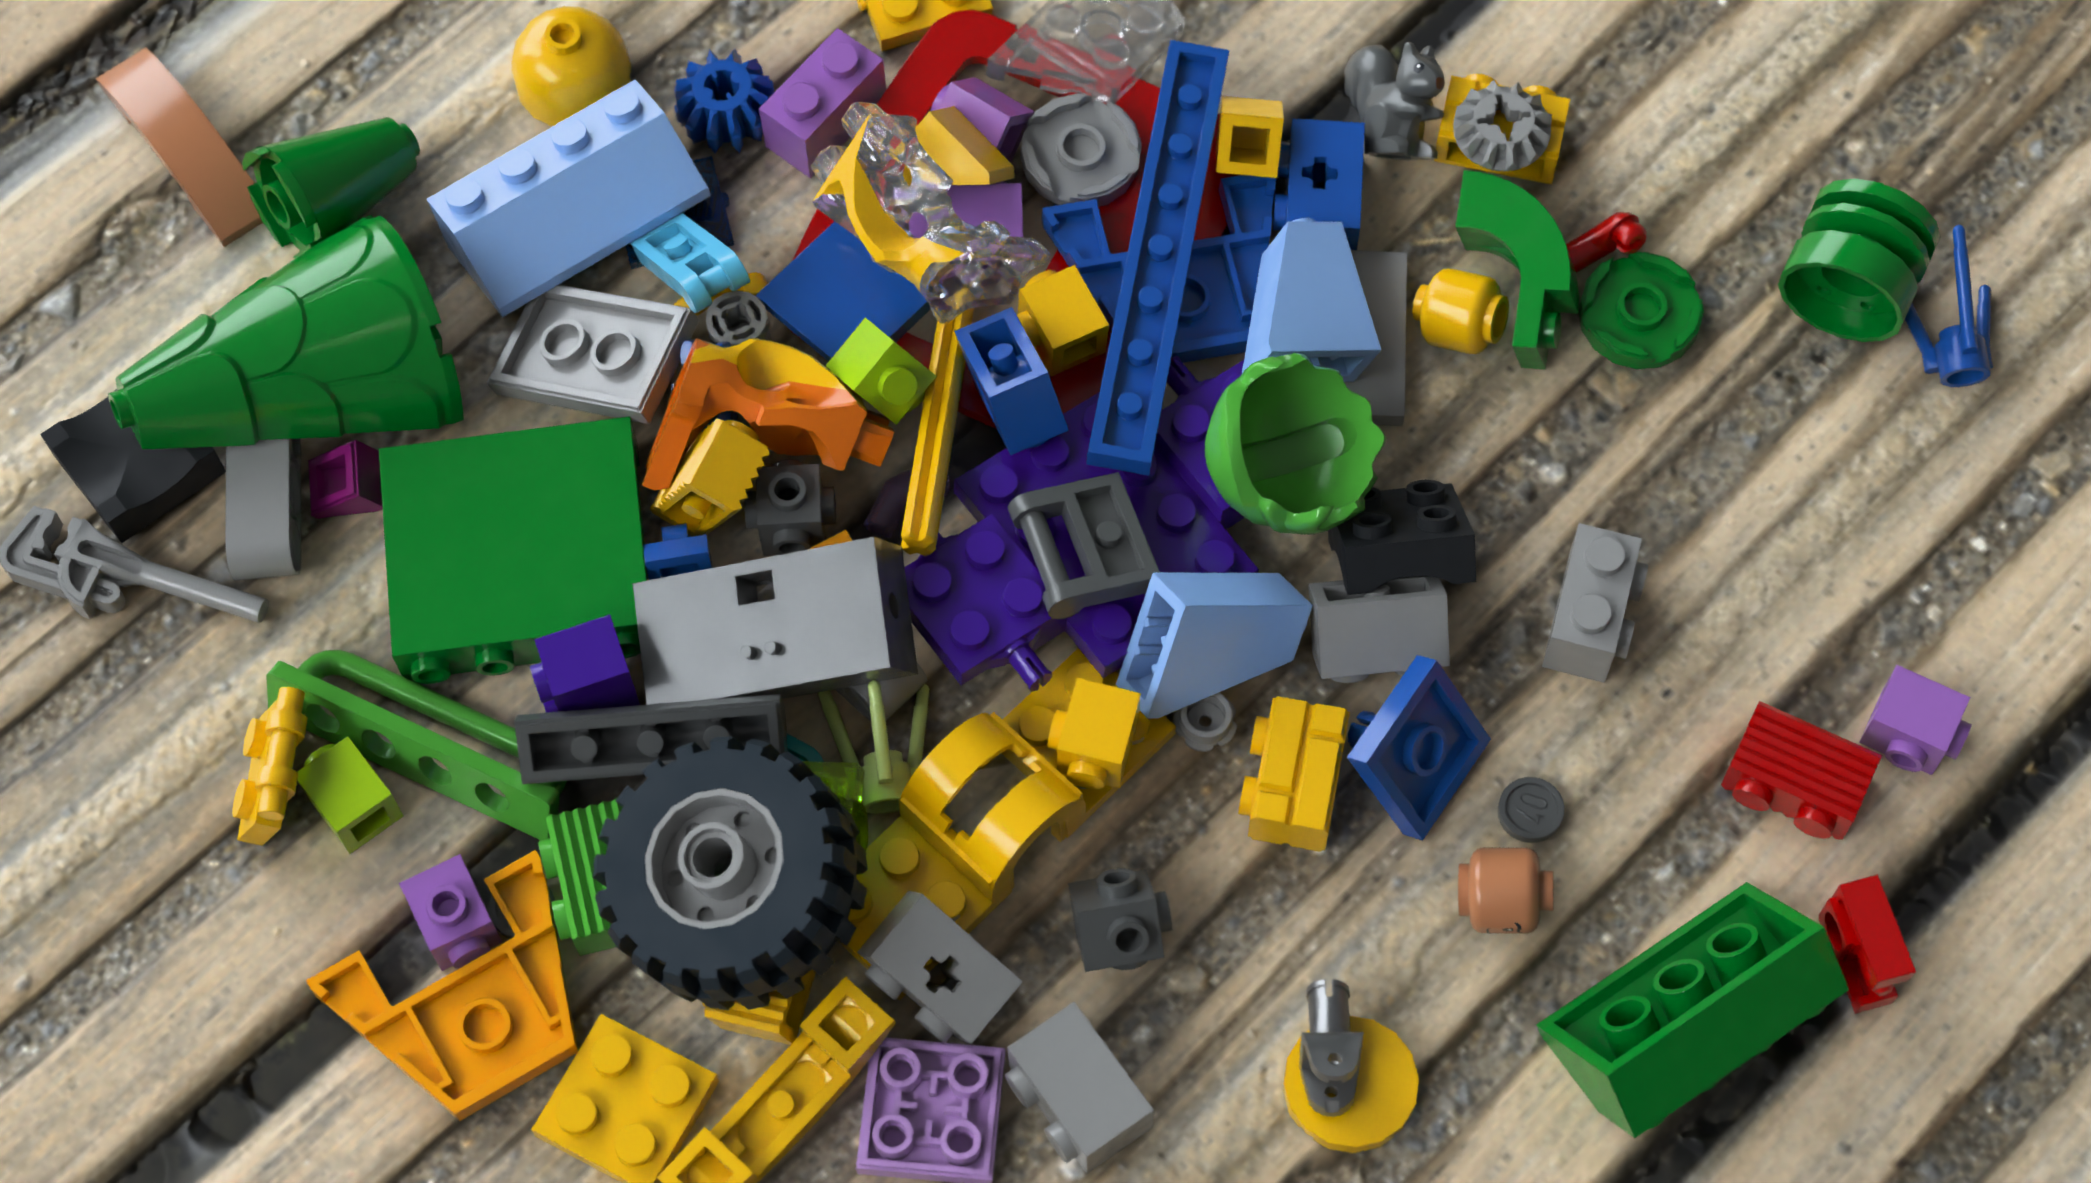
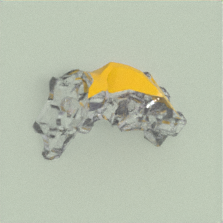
M852 103L841 119L842 127L852 138L851 143L847 148L838 145L828 146L820 151L810 166L822 184L821 189L812 201L814 206L857 237L870 253L873 262L890 273L902 275L915 285L929 303L933 316L940 324H948L959 314L971 308L1011 304L1018 294L1021 281L1033 269L1044 265L1051 256L1045 246L1034 238L1010 236L1005 226L998 222L983 221L975 227L964 222L956 215L952 207V199L947 194L953 180L918 142L916 134L917 119L913 116L886 114L876 103ZM905 165L909 168L912 176L911 186L908 185L903 177ZM914 213L922 214L927 220V230L920 238L914 237L909 230V221ZM984 265H989L985 270L982 268Z

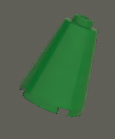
M385 117L258 146L245 153L242 166L243 171L251 167L254 168L257 182L247 188L261 220L281 247L293 243L300 250L293 257L297 258L322 240L358 221L409 177L417 168L416 156L420 154V147L414 133L406 124H398L393 119Z

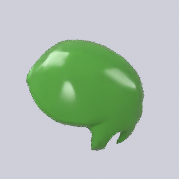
M1293 353L1279 357L1263 358L1252 363L1244 370L1240 377L1226 387L1215 406L1205 438V459L1207 469L1218 492L1233 509L1250 522L1270 526L1279 533L1313 535L1335 528L1365 510L1364 497L1378 479L1372 469V465L1380 451L1384 448L1387 437L1373 423L1370 401L1349 390L1339 370L1313 366L1305 355Z

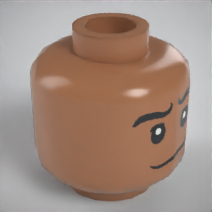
M1478 848L1470 857L1469 864H1459V916H1469L1472 927L1480 933H1532L1540 922L1541 911H1554V871H1540L1539 857L1530 848Z

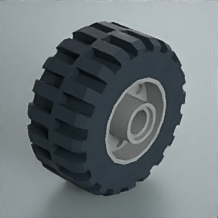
M734 736L714 737L710 741V750L706 751L696 742L678 747L674 751L677 760L665 765L660 759H656L644 768L642 773L647 779L635 791L627 785L615 802L623 807L616 821L609 818L604 821L599 839L608 845L606 855L597 854L594 857L593 878L606 887V889L598 891L595 896L599 915L611 924L608 930L609 936L617 948L632 959L631 963L672 993L689 1002L698 999L709 1008L730 1010L734 1005V1001H738L749 1010L768 1006L770 1002L769 992L775 990L788 999L805 989L800 979L805 974L813 970L821 977L835 963L827 954L837 941L843 945H848L857 928L848 920L851 909H864L867 888L857 879L858 874H864L868 870L866 851L855 840L860 831L852 815L841 805V800L803 761L790 752L781 754L771 743L752 738L746 742L744 747Z

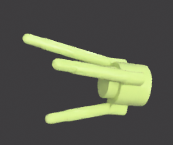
M871 680L868 683L869 709L875 752L864 756V766L862 768L859 765L831 691L818 692L822 709L849 777L852 800H862L863 810L868 813L884 814L900 811L899 801L901 794L915 770L922 763L928 715L929 687L925 684L916 692L907 762H904L902 752L889 750L881 685L877 680Z

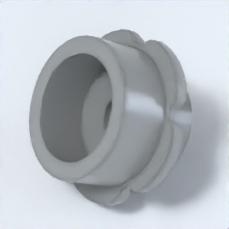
M1220 693L1214 694L1175 711L1173 717V724L1176 726L1175 732L1178 736L1185 738V743L1189 748L1201 752L1211 751L1215 745L1225 746L1233 739L1237 729V725L1233 721L1236 711L1233 704ZM1202 717H1208L1212 723L1205 727L1199 723V720Z

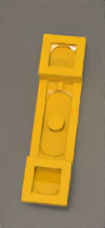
M845 976L799 1025L803 1032L711 1131L704 1127L657 1178L662 1183H758L833 1105L870 1060L896 1022Z

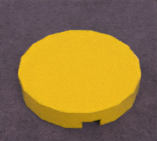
M1350 1016V1032H1363L1359 1074L1354 1102L1351 1108L1342 1115L1330 1117L1321 1115L1309 1105L1299 1069L1301 1036L1287 1057L1282 1090L1289 1115L1299 1128L1301 1126L1305 1133L1313 1137L1315 1142L1327 1149L1358 1153L1381 1147L1402 1130L1416 1105L1419 1076L1411 1051L1394 1031L1373 1019ZM1333 1093L1326 1094L1330 1098L1336 1097Z

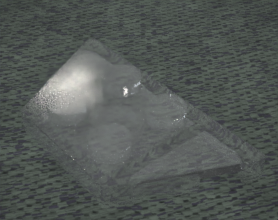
M1048 0L988 59L986 75L994 80L1003 82L1006 72L1041 79L1040 89L1061 94L1073 92L1092 95V100L1105 103L1108 100L1115 104L1168 51L1170 40L1177 41L1182 36L1186 20L1173 0Z

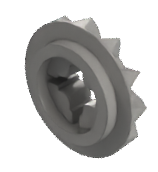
M1493 80L1486 88L1479 91L1471 88L1466 99L1460 106H1457L1453 122V133L1460 150L1475 164L1495 171H1513L1532 164L1544 153L1550 141L1552 114L1547 113L1543 108L1540 94L1536 96L1529 95L1523 91L1519 82L1512 87L1498 86ZM1496 110H1501V113L1505 114L1507 121L1515 122L1513 123L1509 141L1506 140L1505 133L1501 132L1498 125H1491L1493 124Z

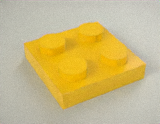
M600 1014L531 1130L535 1137L621 1183H661L657 1177L675 1159L718 1085L719 1079L716 1073Z

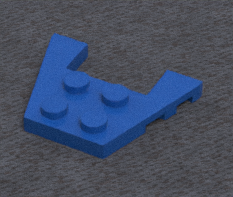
M1248 175L1221 178L1219 195L1230 235L1194 240L1172 353V357H1180L1182 363L1244 353L1246 351L1261 256L1269 246L1276 178ZM1096 199L1042 208L1041 221L1044 230L1068 266H1076L1112 331L1128 252L1110 253Z

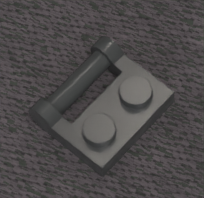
M1119 472L1026 492L1015 497L1008 505V511L1014 526L1017 529L1023 530L1046 589L1042 595L1048 615L1053 619L1071 617L1084 607L1145 594L1152 573L1159 572ZM1062 515L1085 573L1084 577L1069 579L1047 523L1048 518Z

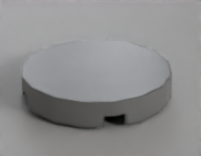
M1072 94L1054 98L1035 111L1023 135L1020 160L1026 179L1042 197L1057 205L1096 199L1099 207L1108 205L1127 192L1138 174L1142 143L1135 123L1120 106L1108 100L1107 105L1100 101L1092 100V95Z

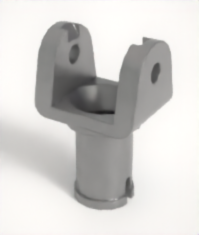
M1326 979L1311 983L1306 989L1310 1032H1302L1299 1069L1309 1105L1321 1115L1333 1117L1342 1115L1353 1105L1360 1067L1363 1032H1350L1349 986L1340 980L1332 979V996L1329 997L1326 995ZM1333 1093L1336 1097L1330 1098L1326 1094Z

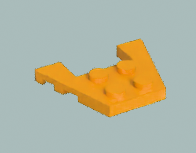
M536 850L483 879L515 936L395 1006H391L360 950L306 980L308 986L319 1000L459 1121H462L578 1052L547 878L542 860Z

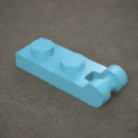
M683 213L631 242L640 263L682 296L694 313H698L712 305L711 297L726 288L734 292L750 282L748 273L735 252Z

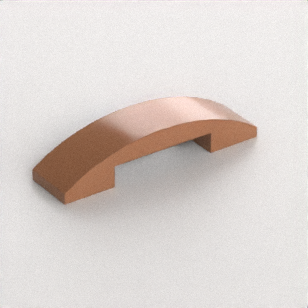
M144 48L96 78L99 86L129 125L131 123L134 125L187 194L193 208L223 247L263 223L247 188L254 184V181L246 170L243 171L242 164L198 105L151 51Z

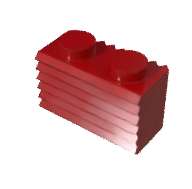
M1759 701L1721 786L1725 790H1733V798L1747 808L1756 811H1767L1771 808L1774 812H1782L1785 817L1794 818V825L1807 835L1820 839H1828L1832 836L1834 839L1843 840L1856 818L1882 755Z

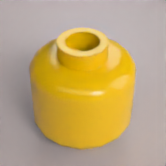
M1446 268L1434 275L1429 285L1422 284L1418 288L1413 301L1412 314L1414 320L1420 321L1421 334L1429 345L1466 354H1479L1490 343L1497 344L1504 334L1509 316V300L1507 296L1501 295V289L1494 278Z

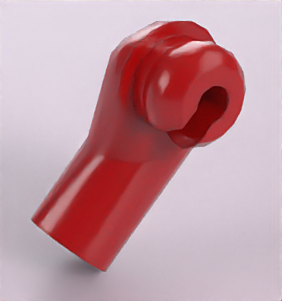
M1616 212L1584 234L1566 243L1575 272H1579L1617 249L1623 254L1637 252L1645 244L1647 232L1639 224V218L1629 212Z

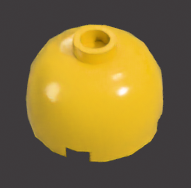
M562 6L546 10L532 19L515 41L511 62L512 74L520 102L535 119L552 127L631 82L630 73L632 67L621 34L607 18L586 8Z

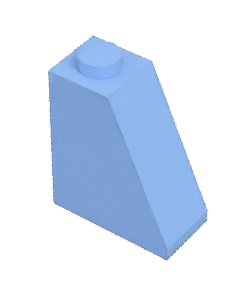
M1312 218L1288 221L1261 256L1242 373L1252 363L1263 358L1298 353L1305 355L1313 366L1339 370L1344 382H1354L1382 349L1342 222H1316Z
M1153 572L1116 685L1122 689L1141 693L1140 711L1147 719L1163 717L1292 662L1303 632L1307 627L1313 605L1280 573Z

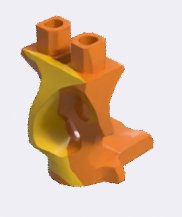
M696 338L671 391L665 414L645 464L647 471L642 486L654 491L669 488L678 467L696 437L714 416L725 411L740 413L756 432L760 442L766 445L768 449L783 455H818L823 465L844 471L850 456L881 467L892 441L894 430L888 427L889 419L886 416L866 409L860 395L851 388H848L833 372L805 352L788 345L758 338H751L738 345L725 348Z

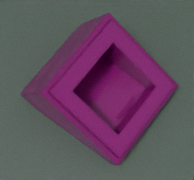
M353 440L308 460L312 517L320 519L383 510L379 450L360 441Z

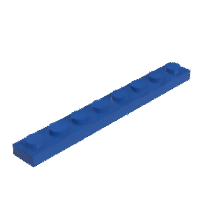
M1170 40L1087 453V465L1148 476L1150 474L1228 63L1229 50Z

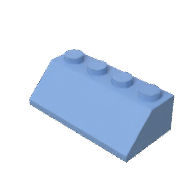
M635 79L466 177L454 182L427 198V201L448 248L500 315L504 317L705 200L711 194L664 111Z

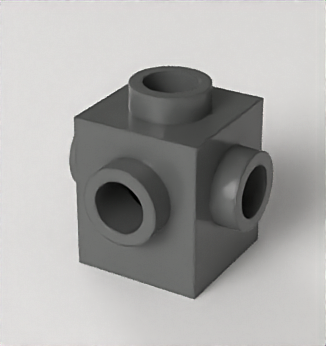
M782 460L774 463L771 467H762L758 470L759 477L756 478V491L746 492L748 498L745 500V519L747 529H758L763 556H777L807 550L826 540L825 525L836 524L834 486L823 487L819 464L807 465L799 460Z
M1125 868L1111 869L1101 873L1095 879L1068 883L1076 940L1085 972L1111 967L1118 970H1131L1143 966L1147 961L1165 958L1161 933L1172 931L1168 898L1165 891L1154 893L1146 869L1139 871Z

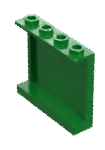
M630 416L379 448L392 657L401 676L417 683L435 684L449 679L452 674L475 671L489 676L506 674L511 672L515 666L541 662L534 639L607 615H611L624 658L635 657L641 653L633 583L647 581L648 574L643 549L644 533L637 466H640L639 450Z

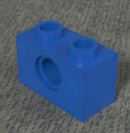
M1012 307L954 331L975 387L1010 455L1027 448L1038 447L1050 438L1069 431L1048 371Z

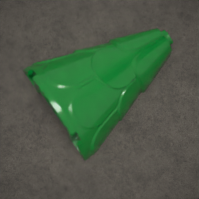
M372 215L361 218L344 230L322 240L271 276L259 279L211 316L206 314L199 315L116 377L117 390L108 393L109 403L117 424L121 429L131 426L142 450L256 445L259 440L333 438L353 433L439 429L445 425L464 420L462 396L454 360L451 353L443 354L442 337L436 328V325L442 322L426 282L409 249L394 227L382 216L373 218Z

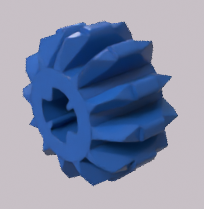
M734 49L726 60H718V57L710 50L707 56V64L704 66L688 61L686 69L687 78L676 80L674 91L677 101L674 110L677 121L681 123V126L686 127L687 136L692 140L693 144L707 139L708 147L716 153L723 143L731 142V145L740 153L744 137L761 141L763 130L759 108L775 91L772 80L769 79V76L763 75L762 66L758 63L757 59L742 63L741 55Z

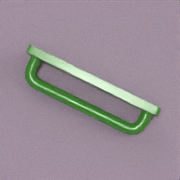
M325 650L313 654L298 668L283 661H278L266 675L268 708L277 700L279 689L282 687L298 688L305 692L302 714L308 718L306 731L334 744L339 743L348 736L364 758L539 840L550 838L546 818L551 814L559 815V797L567 781L522 784L521 772L322 679L330 675L345 677L519 758L515 728L360 656L343 650ZM321 706H323V707H325L326 709H328L331 713H333V714L335 715L336 718H334V717H332L331 715L327 714V713L321 708ZM376 732L384 735L392 744L384 741ZM432 758L440 761L443 765L447 767L448 770H445L442 767H440L433 761ZM489 785H492L499 789L505 795V797L497 794L489 787Z

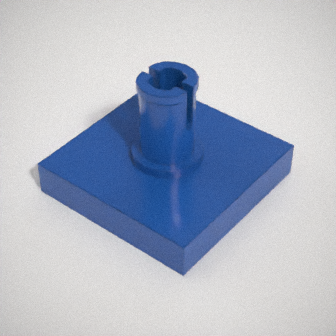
M1417 655L1377 714L1370 711H1362L1356 716L1360 723L1368 725V727L1352 722L1348 731V742L1352 750L1347 758L1403 835L1423 841L1491 738L1439 662L1435 659Z

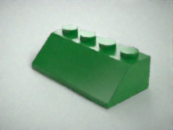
M1746 882L1542 1020L1536 1026L1541 1037L1597 1111L1633 1138H1637L1645 1131L1661 1124L1668 1115L1700 1093L1713 1088L1720 1079L1753 1056L1768 1050L1775 1041L1805 1020L1820 1014L1827 1005L1849 991L1825 927Z

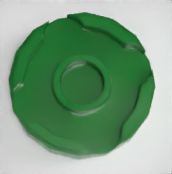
M1635 252L1629 254L1626 258H1619L1613 261V257L1602 262L1587 278L1578 309L1581 331L1593 349L1612 363L1633 369L1661 368L1681 358L1695 342L1704 313L1702 297L1700 300L1699 294L1695 289L1696 283L1689 272L1667 257L1648 252Z

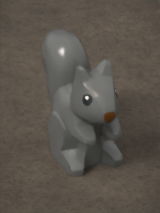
M1412 42L1405 43L1399 67L1394 55L1382 45H1369L1357 50L1351 56L1344 70L1345 94L1350 98L1352 107L1358 111L1360 123H1365V154L1377 158L1396 160L1437 159L1438 152L1435 147L1423 140L1425 121L1444 117V112L1434 107L1432 98L1436 97L1445 86L1444 74L1435 59L1433 47L1428 45L1419 53Z

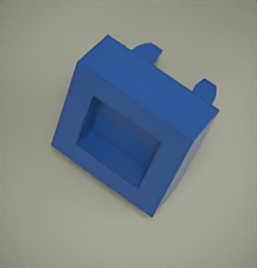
M687 523L661 527L663 541L643 544L649 580L713 568L707 535L689 537Z

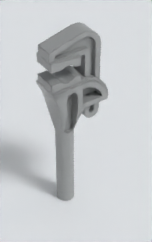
M33 506L0 547V563L10 579L16 583L67 599L76 612L88 619L94 617L97 609L108 613L121 611L125 606L126 599L120 588L134 585H143L257 623H261L264 620L269 607V601L266 598L151 562L105 536L85 519L81 520L72 517L67 527L68 537L63 544L57 547L54 553L59 565L51 563V545L59 538L63 523L56 511L47 508L43 509Z

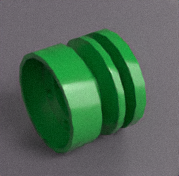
M1853 178L1836 180L1820 189L1802 229V237L1796 241L1781 274L1778 287L1782 300L1801 319L1813 327L1839 338L1872 342L1884 341L1898 334L1918 290L1917 283L1921 282L1941 238L1937 221L1915 199L1903 191L1880 182Z

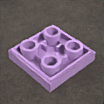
M885 1038L868 1062L856 1164L857 1174L953 1183H993L1006 1058L1005 1048Z

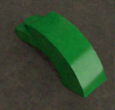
M1464 170L1455 225L1465 250L1495 254L1510 262L1520 272V293L1512 348L1521 368L1546 370L1548 350L1557 349L1560 342V313L1578 314L1579 289L1576 272L1562 233L1547 209L1520 186L1495 175Z

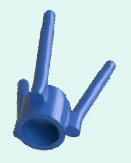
M1956 225L1953 228V252L1960 325L1943 329L1939 333L1940 341L1934 347L1913 303L1908 310L1905 321L1922 354L1925 373L1933 374L1939 372L1940 383L1944 386L1965 387L1986 380L1991 374L1990 369L1993 368L1990 351L1991 288L1988 285H1982L1979 288L1975 327L1966 232L1962 225Z

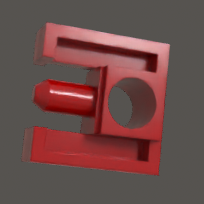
M1877 874L1839 885L1832 898L1828 899L1818 915L1820 925L1825 927L1848 985L1849 991H1847L1855 1014L1892 1004L1899 996L1893 985L1911 980L1916 973Z

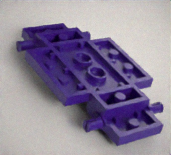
M1175 356L1171 358L1167 384L1178 395V398L1174 403L1161 411L1149 476L1086 464L1100 393L1098 392L1063 414L1069 431L1050 438L1038 447L1027 448L1013 455H1010L1006 448L954 480V493L976 519L977 523L959 534L943 538L938 532L936 550L928 556L920 555L917 560L905 566V575L912 624L961 686L987 669L1011 664L1027 684L1030 691L1038 690L1039 684L1042 687L1046 685L1053 674L1038 658L1034 650L1063 632L1069 635L1103 679L1122 667L1124 658L1128 653L1127 649L1145 594L1084 607L1077 614L1065 619L1051 618L1048 615L1042 598L1046 589L1024 532L1014 526L1008 511L1009 503L1020 494L1119 472L1159 572H1259L1257 566L1226 531L1245 517L1233 509L1218 492L1207 469L1205 459V438L1213 411L1226 387L1241 376L1244 360L1215 378L1198 381L1182 363L1180 357ZM1062 515L1048 518L1047 523L1069 579L1084 577L1085 573Z

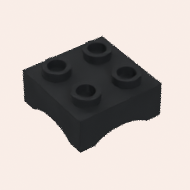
M108 396L89 410L70 419L57 422L40 434L54 457L121 544L226 472L213 447L142 450L131 426L121 429L117 424Z
M1417 480L1409 483L1406 488L1379 490L1372 487L1364 497L1365 510L1328 530V542L1331 550H1335L1347 595L1370 593L1382 584L1409 576H1431L1444 579L1453 584L1476 582L1475 534L1452 483L1443 484L1436 480Z

